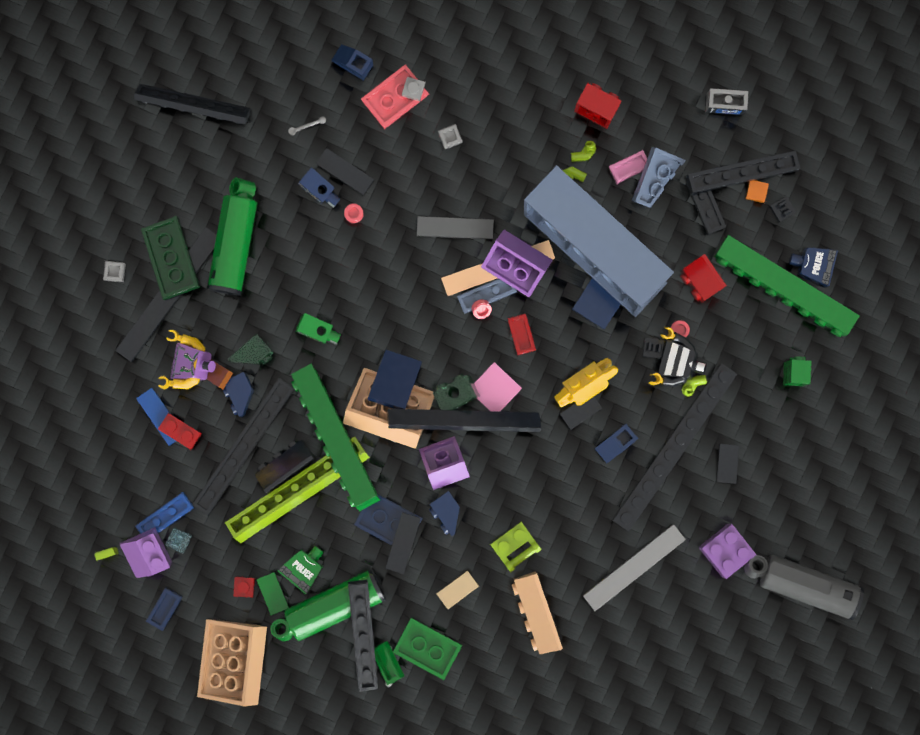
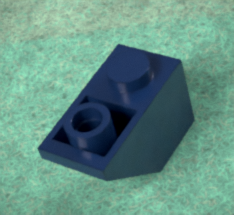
M342 44L331 60L363 81L373 67V60L354 48Z
M242 372L230 378L223 389L227 398L230 397L233 403L230 406L234 415L238 414L239 417L245 416L254 392L247 373Z
M623 424L594 449L607 464L633 444L638 437L627 424Z
M448 491L430 504L432 508L429 511L435 519L439 517L443 523L440 527L446 535L450 533L453 536L456 531L460 506Z

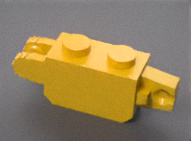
M605 358L597 364L592 362L564 381V388L554 396L560 407L575 402L576 405H582L606 389L609 384L608 380L618 372L616 366H611V359Z

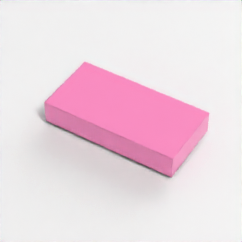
M642 150L610 165L608 168L616 184L642 173L647 157Z

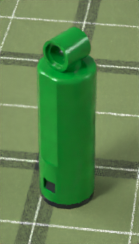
M236 177L230 183V195L223 197L207 290L241 296L257 202L252 199L256 191L254 182Z
M370 569L287 608L284 612L286 619L275 620L270 628L271 634L284 642L290 640L292 636L297 641H301L350 618L348 582L368 581L370 608L386 601L385 593L373 569ZM286 626L285 633L279 635L280 627Z

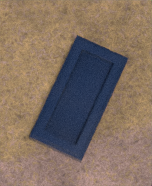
M165 587L146 622L163 631L183 596Z

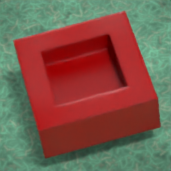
M235 577L233 596L253 598L255 578Z

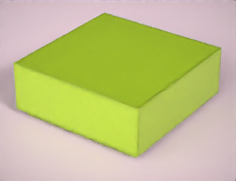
M112 547L96 552L94 555L97 561L119 554L117 547Z

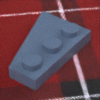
M652 147L632 201L651 208L664 191L666 183L669 179L672 180L675 176V171L686 160Z

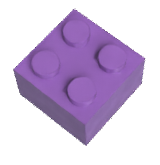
M729 523L699 546L702 553L722 578L725 579L756 556V553L736 528Z

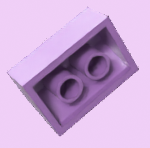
M503 230L492 246L481 268L527 297H530L551 264L552 259L506 230Z

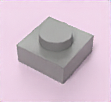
M407 77L402 97L420 102L425 82Z

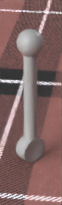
M321 116L319 120L303 126L291 127L288 132L290 135H295L297 131L319 123L324 124L326 118Z

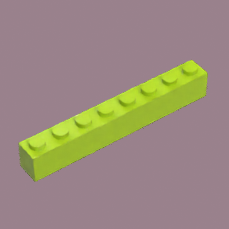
M353 437L351 441L363 463L370 457L358 439ZM326 455L225 522L234 539L240 543L244 542L340 478V474H336L331 466V463H333L331 456L327 457Z

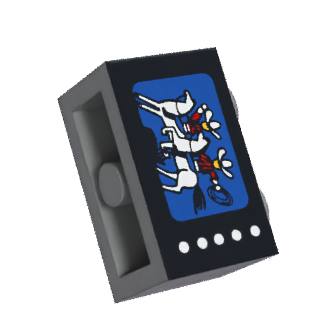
M709 89L706 95L705 113L744 115L748 106V91Z

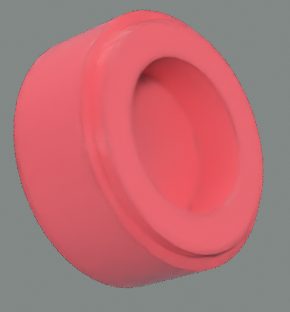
M349 204L344 210V216L348 222L358 223L363 218V210L358 204Z
M481 299L472 305L471 310L476 318L484 319L490 315L492 308L487 300Z
M675 321L670 327L674 332L684 337L689 335L690 327L685 321Z

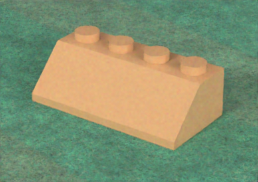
M532 572L514 578L515 583L511 585L514 594H519L521 602L518 603L521 614H526L527 620L524 623L527 632H532L534 639H531L534 651L538 650L539 654L563 649L537 573Z

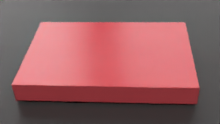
M406 64L361 98V101L384 129L419 103V101L402 97L407 77L417 79ZM425 88L420 101L429 95Z

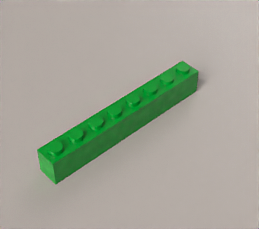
M729 235L725 237L714 255V258L717 259L716 262L720 265L731 267L736 275L740 277L744 275L749 278V282L754 286H762L766 289L765 292L773 297H780L782 303L789 307L793 305L799 309L798 312L801 315L814 318L816 324L822 327L827 326L831 329L830 332L838 337L847 336L860 316Z
M309 364L292 373L291 376L294 380L291 382L296 392H300L302 397L299 400L302 406L308 408V419L311 424L315 423L317 427L315 433L320 441L323 440L325 443L323 447L327 457L331 456L333 460L331 466L336 474H340L342 478L339 480L340 485L344 491H348L350 496L347 499L352 508L356 507L361 511L380 501L315 367Z

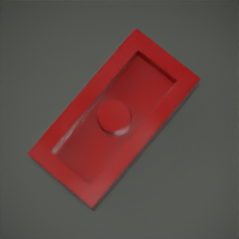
M170 413L166 415L158 430L192 450L202 434Z

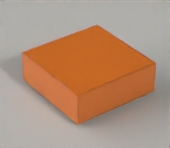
M755 180L749 181L745 199L764 203L769 183Z

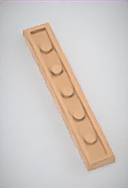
M549 240L531 246L547 257L555 259ZM482 264L442 277L441 280L447 296H451L499 278L481 268Z

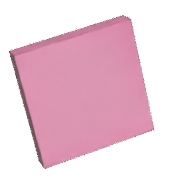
M494 362L468 391L489 411L500 412L522 388Z

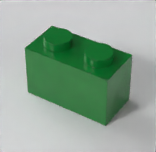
M795 356L790 358L789 361L784 362L783 385L805 386L810 384L811 361L806 360V357Z

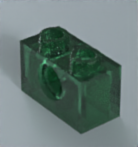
M460 374L453 378L454 382L448 385L443 383L436 387L437 390L433 392V395L441 410H455L480 397L471 376ZM457 387L459 389V396L454 398L452 390Z

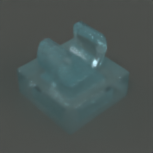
M174 527L165 545L180 553H184L192 535Z

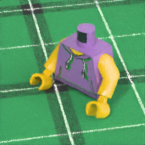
M169 330L175 334V338L166 337L168 341H180V343L177 342L170 376L173 380L161 376L158 379L166 380V384L158 386L162 389H167L169 386L178 389H190L197 385L200 380H206L208 372H213L216 364L214 361H210L211 353L205 351V346L199 339L185 334L179 335L176 330Z

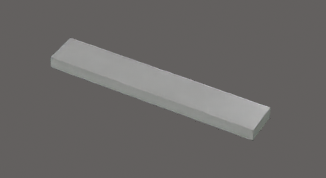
M674 524L585 593L583 597L594 611L598 610L686 539Z

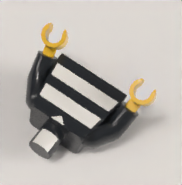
M664 327V329L668 330V335L660 334V336L670 340H667L659 373L650 374V376H655L656 382H649V384L675 387L686 383L687 380H692L694 372L704 374L707 363L697 361L698 353L695 351V346L686 337L674 332L673 329Z

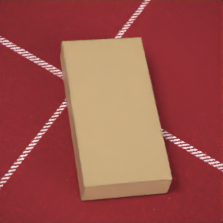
M467 570L436 594L446 608L449 609L479 586Z

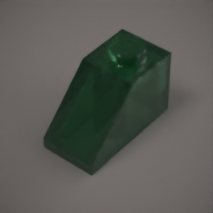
M256 334L229 357L228 360L235 364L260 365L263 363L265 365L272 359L271 355L274 352Z

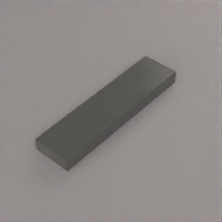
M418 216L417 236L493 239L494 220Z

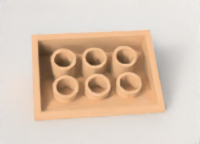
M364 368L346 408L343 424L416 449L423 429L388 428L387 409L393 408L368 400L377 372ZM414 385L406 409L430 410L436 392Z
M206 619L197 697L240 706L258 705L266 626Z

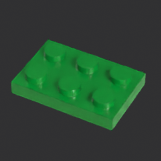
M411 617L393 653L444 680L462 644Z

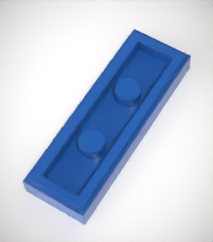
M150 388L136 399L158 430L170 411L154 388ZM158 430L168 446L176 442V440Z
M182 492L137 524L136 528L140 533H143L155 527L159 534L195 507L185 493Z

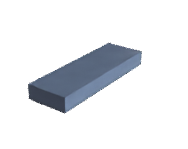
M497 279L458 295L457 298L464 314L472 311V305L478 300L484 299L490 304L516 293L517 290L502 280Z

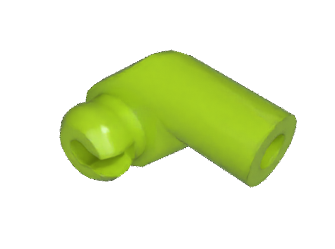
M587 141L581 152H572L571 161L590 160L596 151L595 143Z
M574 167L562 170L571 179L575 178L581 182L584 181L587 173Z
M706 375L694 376L692 380H687L682 387V393L685 396L693 395L698 385L707 384Z

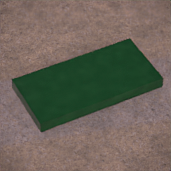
M174 216L142 228L141 231L162 299L167 300L200 288L178 217Z

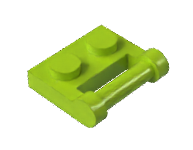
M522 522L490 544L510 573L525 559L535 552L538 553L542 550ZM527 541L531 544L529 548L514 559L508 560L507 556Z

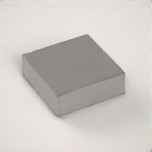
M456 124L438 131L444 149L462 143Z
M105 261L103 280L124 282L126 264Z

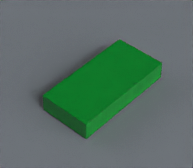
M275 572L257 579L270 615L290 608Z
M388 641L375 647V661L386 684L390 685L403 678L404 674Z

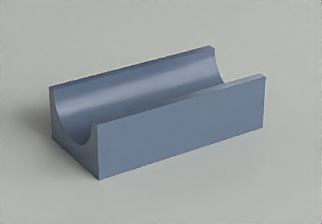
M557 165L524 199V216L596 280L634 317L665 287L666 281L674 273Z

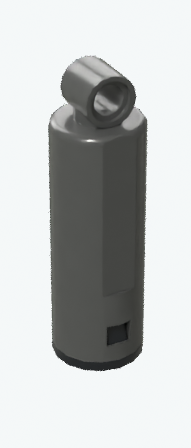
M756 555L744 566L748 577L754 579L760 577V586L764 589L849 620H854L860 610L864 597V588L776 555H770L767 560L760 555ZM752 564H758L760 571L755 570Z

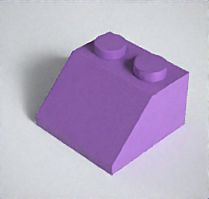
M455 436L419 449L433 490L470 477Z
M155 527L120 543L136 578L152 576L171 566L172 560Z

